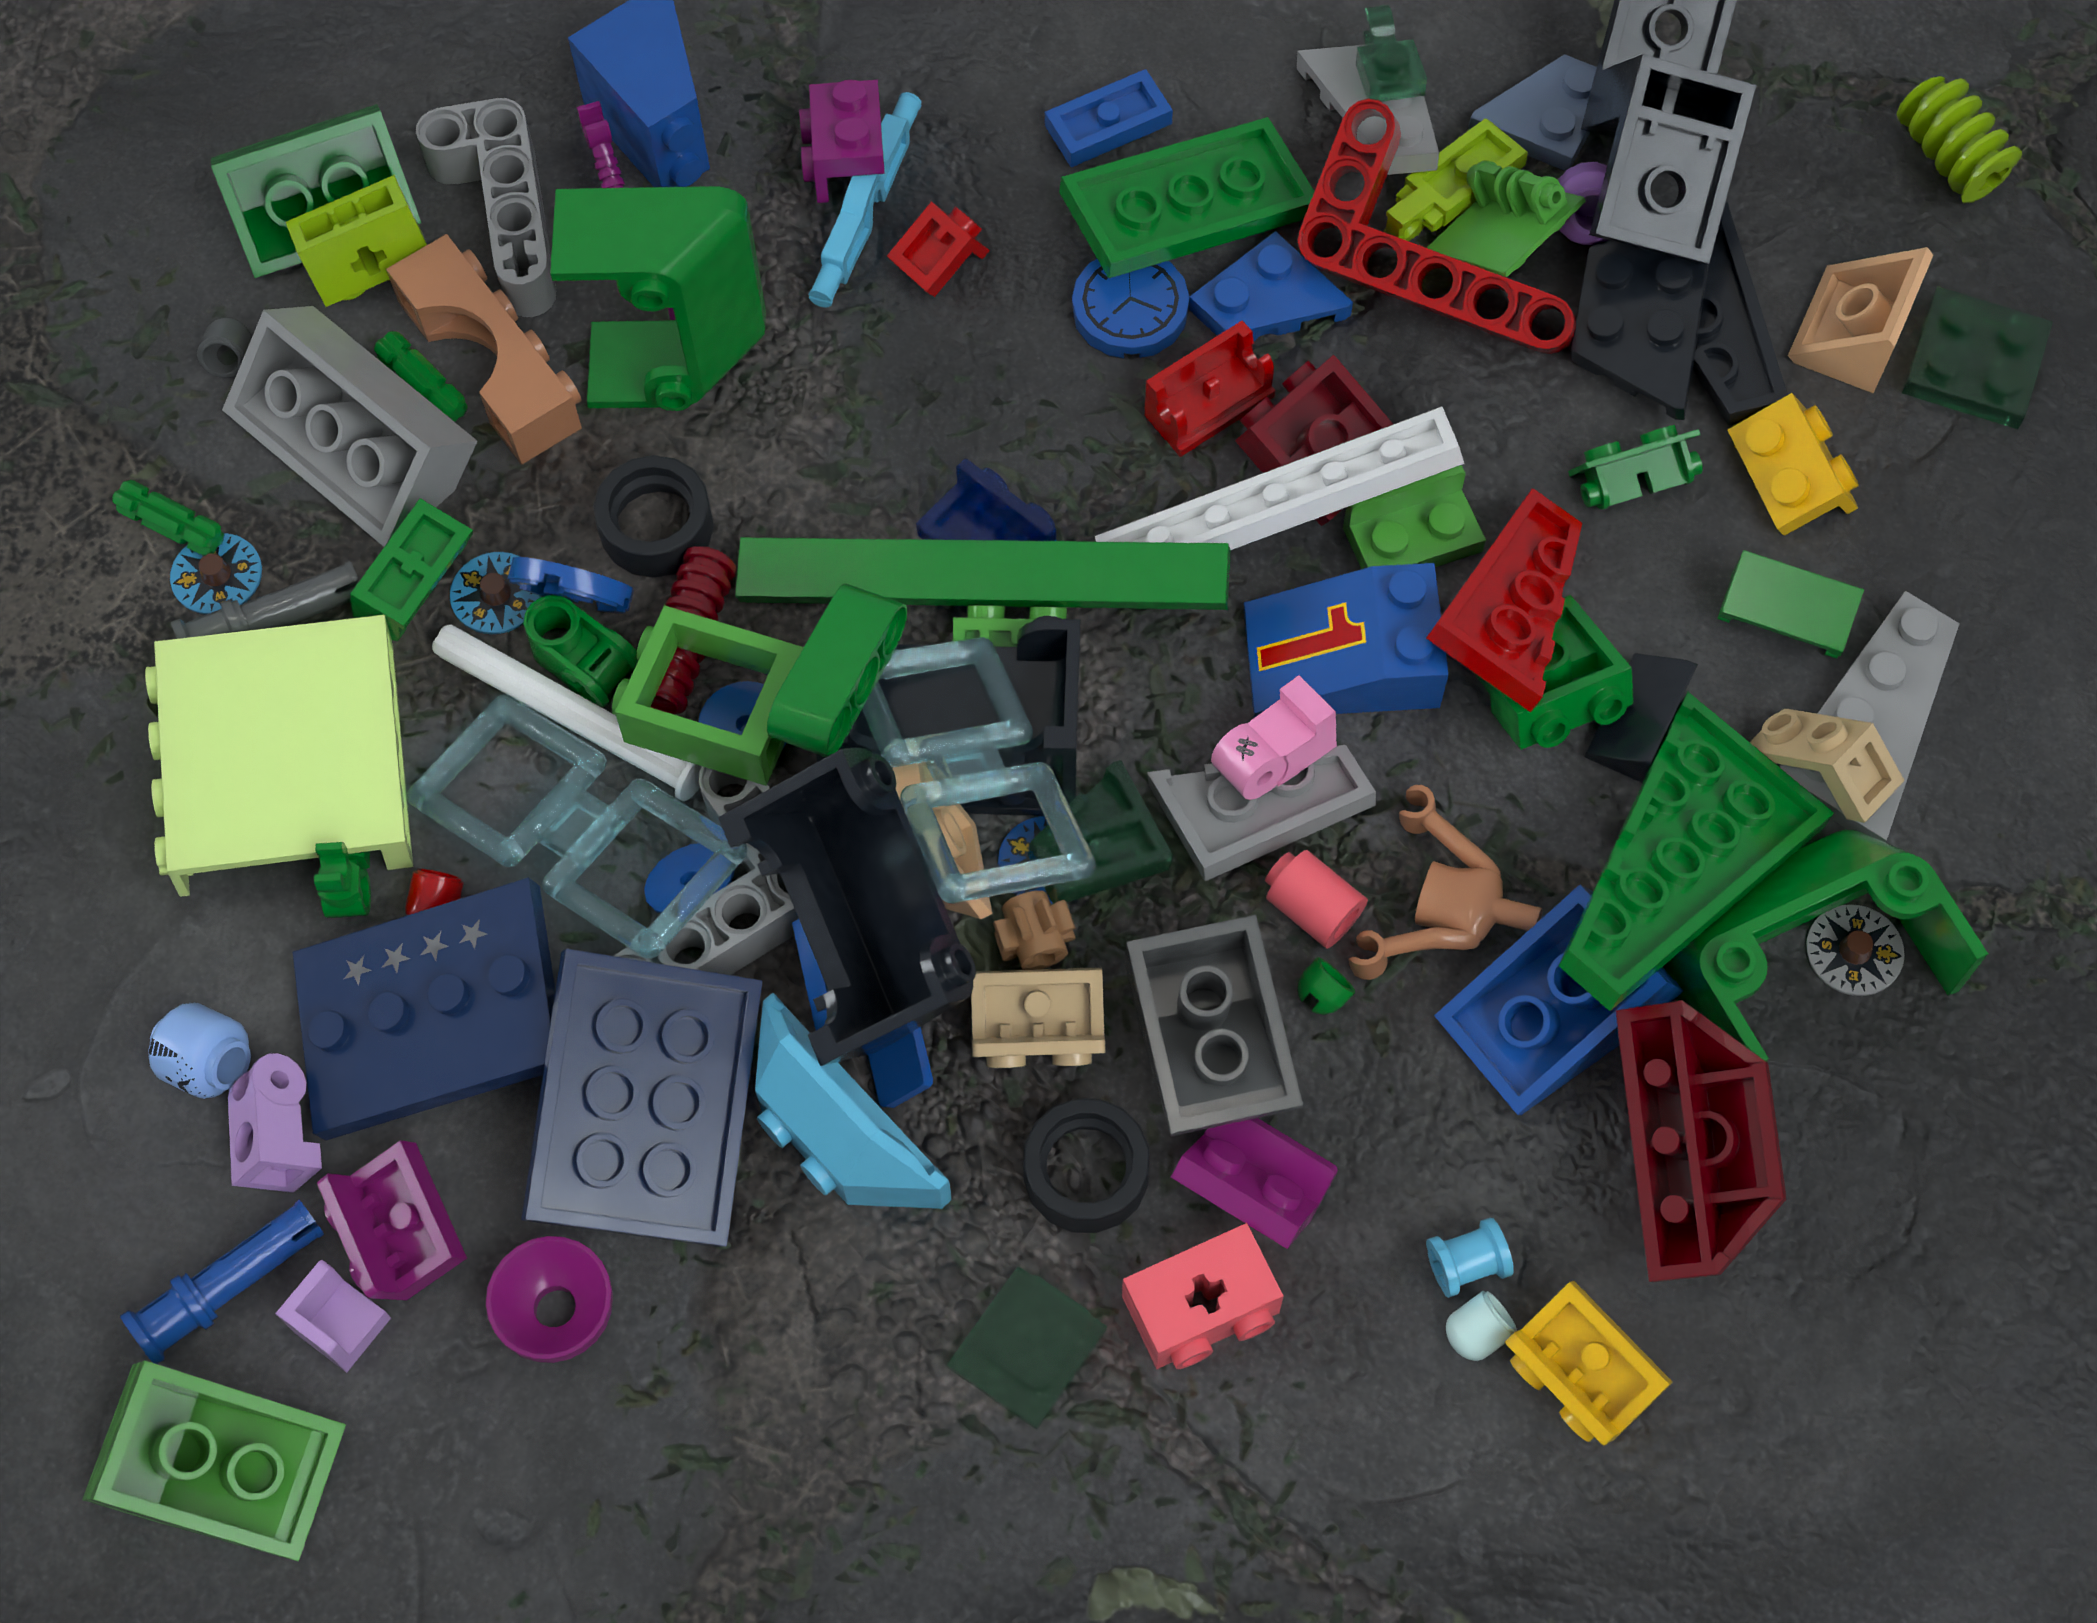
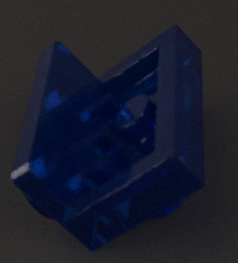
M966 458L956 466L957 484L916 523L917 535L923 540L1056 541L1055 523L1042 507L1032 502L1024 503L1009 491L1005 481L995 471L986 467L981 470Z

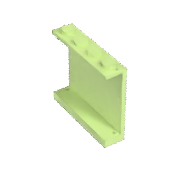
M385 615L154 642L156 666L146 667L145 677L149 700L151 704L158 703L159 721L149 723L148 733L153 759L161 760L162 778L153 779L151 789L156 816L164 817L165 836L155 838V857L159 874L161 876H170L180 897L190 895L189 876L193 875V873L319 858L315 851L316 843L344 842L348 854L381 850L387 870L413 867L394 651Z

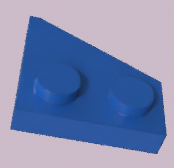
M1276 231L1189 298V310L1216 336L1243 320L1252 330L1254 341L1265 334L1278 336L1300 331L1301 322L1332 315L1334 322L1346 320L1351 316L1353 301Z

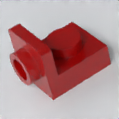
M931 202L887 257L927 293L936 297L972 252L983 260L990 250L976 239L982 228L955 206L951 213L947 214Z

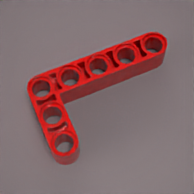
M1364 99L1357 101L1349 107L1342 119L1299 231V249L1305 259L1321 271L1537 352L1552 354L1568 347L1574 337L1576 320L1571 308L1561 298L1367 226L1399 146L1401 130L1399 122L1389 107L1379 100ZM1373 116L1385 119L1387 128L1381 140L1370 145L1362 144L1358 141L1357 130L1362 121ZM1351 172L1363 175L1365 184L1360 196L1351 201L1337 199L1335 188L1340 177ZM1327 228L1339 229L1343 238L1339 251L1330 257H1318L1314 251V241L1318 233ZM1382 248H1390L1396 251L1398 261L1393 273L1383 278H1375L1369 274L1368 261L1372 253ZM1437 268L1450 271L1453 277V284L1445 296L1433 299L1423 294L1422 283L1427 273ZM1494 288L1506 292L1509 304L1502 316L1490 320L1478 315L1477 302L1482 293ZM1553 309L1563 314L1565 318L1564 329L1555 339L1548 341L1540 340L1533 335V320L1541 311Z

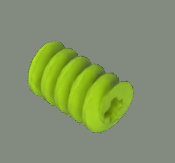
M1933 77L1920 83L1905 97L1896 113L1897 119L1901 124L1909 127L1912 139L1922 144L1925 156L1935 160V167L1938 173L1948 177L1949 187L1952 191L1962 194V204L1972 203L1991 193L2009 176L2012 168L2022 157V151L2016 146L2000 151L2008 141L2009 134L2003 129L1988 133L1995 124V116L1990 112L1975 116L1982 107V100L1976 95L1964 98L1969 90V83L1965 79L1959 78L1946 84L1944 77Z

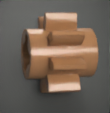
M1030 891L1017 895L1004 903L1001 908L1004 919L994 921L993 923L996 930L994 935L1003 961L1018 957L1023 970H1035L1055 965L1067 956L1068 951L1065 942L1075 940L1073 932L1075 925L1065 900L1051 905L1048 894L1045 891Z

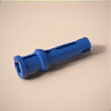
M297 1200L288 1210L192 1278L187 1273L183 1276L178 1274L170 1280L171 1288L138 1312L135 1313L127 1310L120 1315V1318L153 1363L159 1364L165 1360L164 1351L198 1327L207 1330L214 1325L213 1320L218 1318L215 1312L217 1309L312 1241L321 1238L325 1234L319 1225L316 1224L303 1203Z

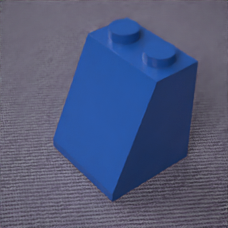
M628 0L568 37L584 105L596 101L600 102L604 120H607L610 128L612 141L653 187H687L697 181L702 173L710 169L697 96L673 0Z

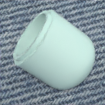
M1481 1291L1454 1311L1446 1322V1334L1451 1346L1462 1357L1472 1361L1485 1359L1503 1346L1505 1341L1517 1331L1516 1325L1507 1310L1488 1291Z

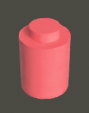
M1304 850L1296 857L1290 852L1284 854L1271 868L1265 879V882L1271 886L1266 899L1326 949L1336 944L1348 932L1368 902L1364 895L1308 850Z

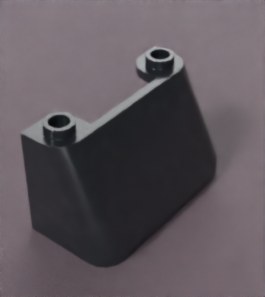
M1056 616L1038 617L1019 629L1017 647L898 644L839 750L847 748L868 749L873 754L884 757L893 768L903 752L915 747L967 814L1048 816L1067 812L1074 806L1076 801L1081 620L1061 619ZM816 754L817 762L826 758Z
M864 748L841 749L718 817L730 848L739 847L745 843L750 844L765 858L764 861L757 864L762 876L781 874L829 992L813 999L818 1012L827 1010V1018L824 1026L808 1034L820 1066L872 1054L895 1043L971 996L974 987L973 980L976 976L974 961L968 950L961 945L897 794L895 773L884 757L873 754Z

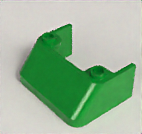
M715 186L556 189L550 269L552 281L616 280L620 295L626 301L632 303L634 307L650 312L660 311L664 308H673L676 319L666 321L591 322L587 390L588 408L660 407L668 411H681L700 401L765 334L766 308L746 199L732 189Z
M1841 830L1800 848L1663 967L1684 990L1675 998L1676 1001L1682 1000L1767 1062L1768 1056L1736 1006V1003L1755 994L1763 984L1768 966L1765 954L1759 944L1869 893L1875 904L1883 912L1900 920L1948 996L1960 991L1986 958L1988 952L1929 863L1914 854L1862 832Z

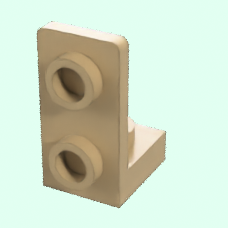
M1783 709L1768 718L1763 724L1762 730L1750 741L1753 746L1776 764L1819 771L1845 818L1848 820L1865 823L1905 781L1877 729L1870 722Z

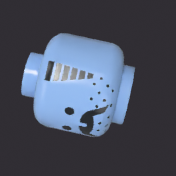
M199 1003L182 1004L168 1012L155 1025L150 1036L148 1049L149 1063L156 1077L201 1099L216 1097L229 1090L233 1083L246 1073L251 1060L249 1040L242 1024Z

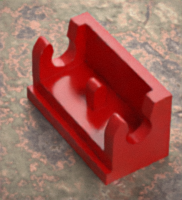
M1243 320L1146 380L1145 417L1180 457L1243 418L1266 397L1270 400L1275 397L1276 390L1272 387L1274 374L1272 358L1267 353L1257 359L1252 349V344H1254L1253 332Z

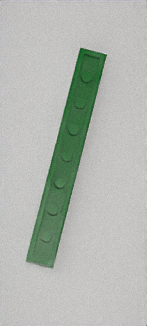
M740 537L735 596L740 602L829 604L838 588L842 584L847 583L905 605L1228 610L1231 550L1229 543Z

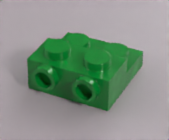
M1571 595L1564 597L1565 602L1562 615L1555 623L1552 636L1555 646L1552 659L1545 667L1543 680L1546 681L1543 698L1531 712L1474 673L1490 694L1492 714L1520 750L1537 743L1543 748L1557 746L1567 738L1571 729L1593 720L1601 725L1613 723L1625 713L1627 706L1633 704L1632 667Z

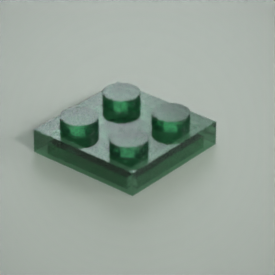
M1937 286L1927 310L1902 394L2019 429L2026 416L2053 321Z

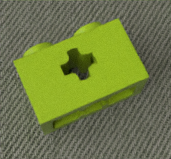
M395 175L286 221L296 251L326 307L342 300L357 298L365 290L390 280L386 271L387 268L427 245Z

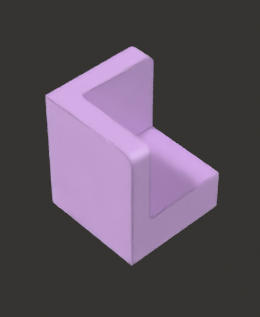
M320 1260L275 1313L296 1335L346 1373L391 1319L386 1311L344 1281L335 1269L323 1260Z

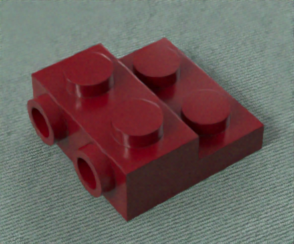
M1333 354L1318 368H1315L1309 360L1281 383L1289 392L1284 398L1274 405L1266 397L1240 419L1247 430L1235 442L1259 470L1265 473L1394 424ZM1342 509L1316 518L1315 520L1320 524V526H1323L1332 518H1334Z

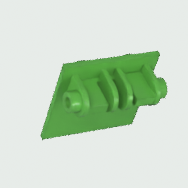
M1484 160L1473 165L1467 173V183L1471 187L1476 201L1427 248L1495 274L1508 277L1514 270L1521 267L1526 259L1549 236L1561 229L1566 220L1586 201L1582 196L1566 193L1560 182L1554 177L1536 176L1530 171L1520 170L1511 166L1502 169L1496 163Z

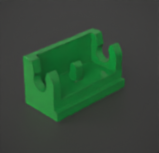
M419 498L350 593L353 618L385 615L391 639L398 641L453 561L465 549L468 540L473 535V530Z
M1743 550L1734 568L1717 619L1729 623L1733 618L1826 649L1825 655L1837 659L1844 651L1864 589Z

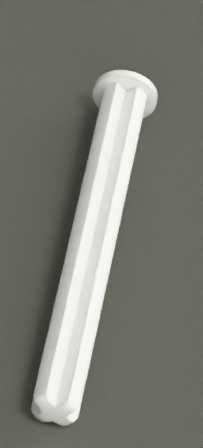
M445 625L433 641L432 650L440 658L674 787L677 799L683 802L687 801L700 788L699 772L702 766L625 743L617 718L611 712L453 625Z

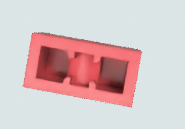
M1247 1223L1123 1279L1122 1298L1156 1369L1172 1362L1176 1369L1192 1366L1213 1353L1211 1347L1213 1343L1233 1334L1236 1335L1238 1341H1244L1265 1332L1275 1324L1272 1316L1279 1314L1284 1297ZM1201 1291L1207 1300L1218 1297L1216 1311L1208 1314L1203 1305L1192 1307L1194 1293Z

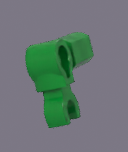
M344 842L316 843L315 851L319 856L321 868H319L318 874H314V883L318 896L321 899L324 916L326 918L369 915L371 887L366 869L370 868V851L348 854Z

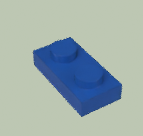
M1144 69L1045 111V127L1070 167H1074L1171 125L1173 110L1148 71Z

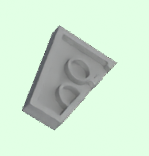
M1382 41L1376 44L1297 51V70L1305 80L1312 79L1320 89V99L1329 111L1336 109L1343 118L1349 107L1357 101L1364 99L1379 100L1389 107L1399 122L1401 137L1387 175L1436 171L1438 169L1439 150L1409 41ZM1377 116L1366 118L1358 127V141L1368 145L1377 143L1386 133V120Z
M1346 745L1335 747L1279 787L1276 785L1275 788L1266 794L1252 800L1245 799L1212 763L1204 764L1203 772L1171 776L1170 769L1147 772L1149 788L1204 881L1376 805V791Z

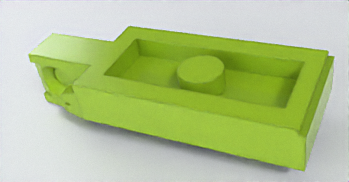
M1483 119L1439 152L1438 169L1436 171L1414 172L1405 178L1404 187L1396 194L1397 198L1395 201L1397 204L1386 212L1387 223L1384 232L1410 241L1418 236L1424 227L1434 232L1440 229L1442 225L1446 226L1476 201L1473 191L1467 183V173L1473 165L1488 160L1496 163L1497 166H1501L1502 169L1509 166L1521 169L1526 165L1528 151L1490 120Z

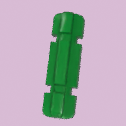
M389 331L384 338L378 339L374 345V351L377 353L378 360L393 372L395 371L400 378L454 422L466 414L468 406L465 403V397L452 384H446V378L418 350L411 349V343L400 332Z
M134 480L123 481L120 489L114 492L112 502L116 505L118 513L134 521L142 519V525L179 544L188 542L187 548L202 556L215 553L217 547L224 541L225 535L221 531L219 523L203 515L194 517L196 511L158 492L153 491L149 493L150 488Z

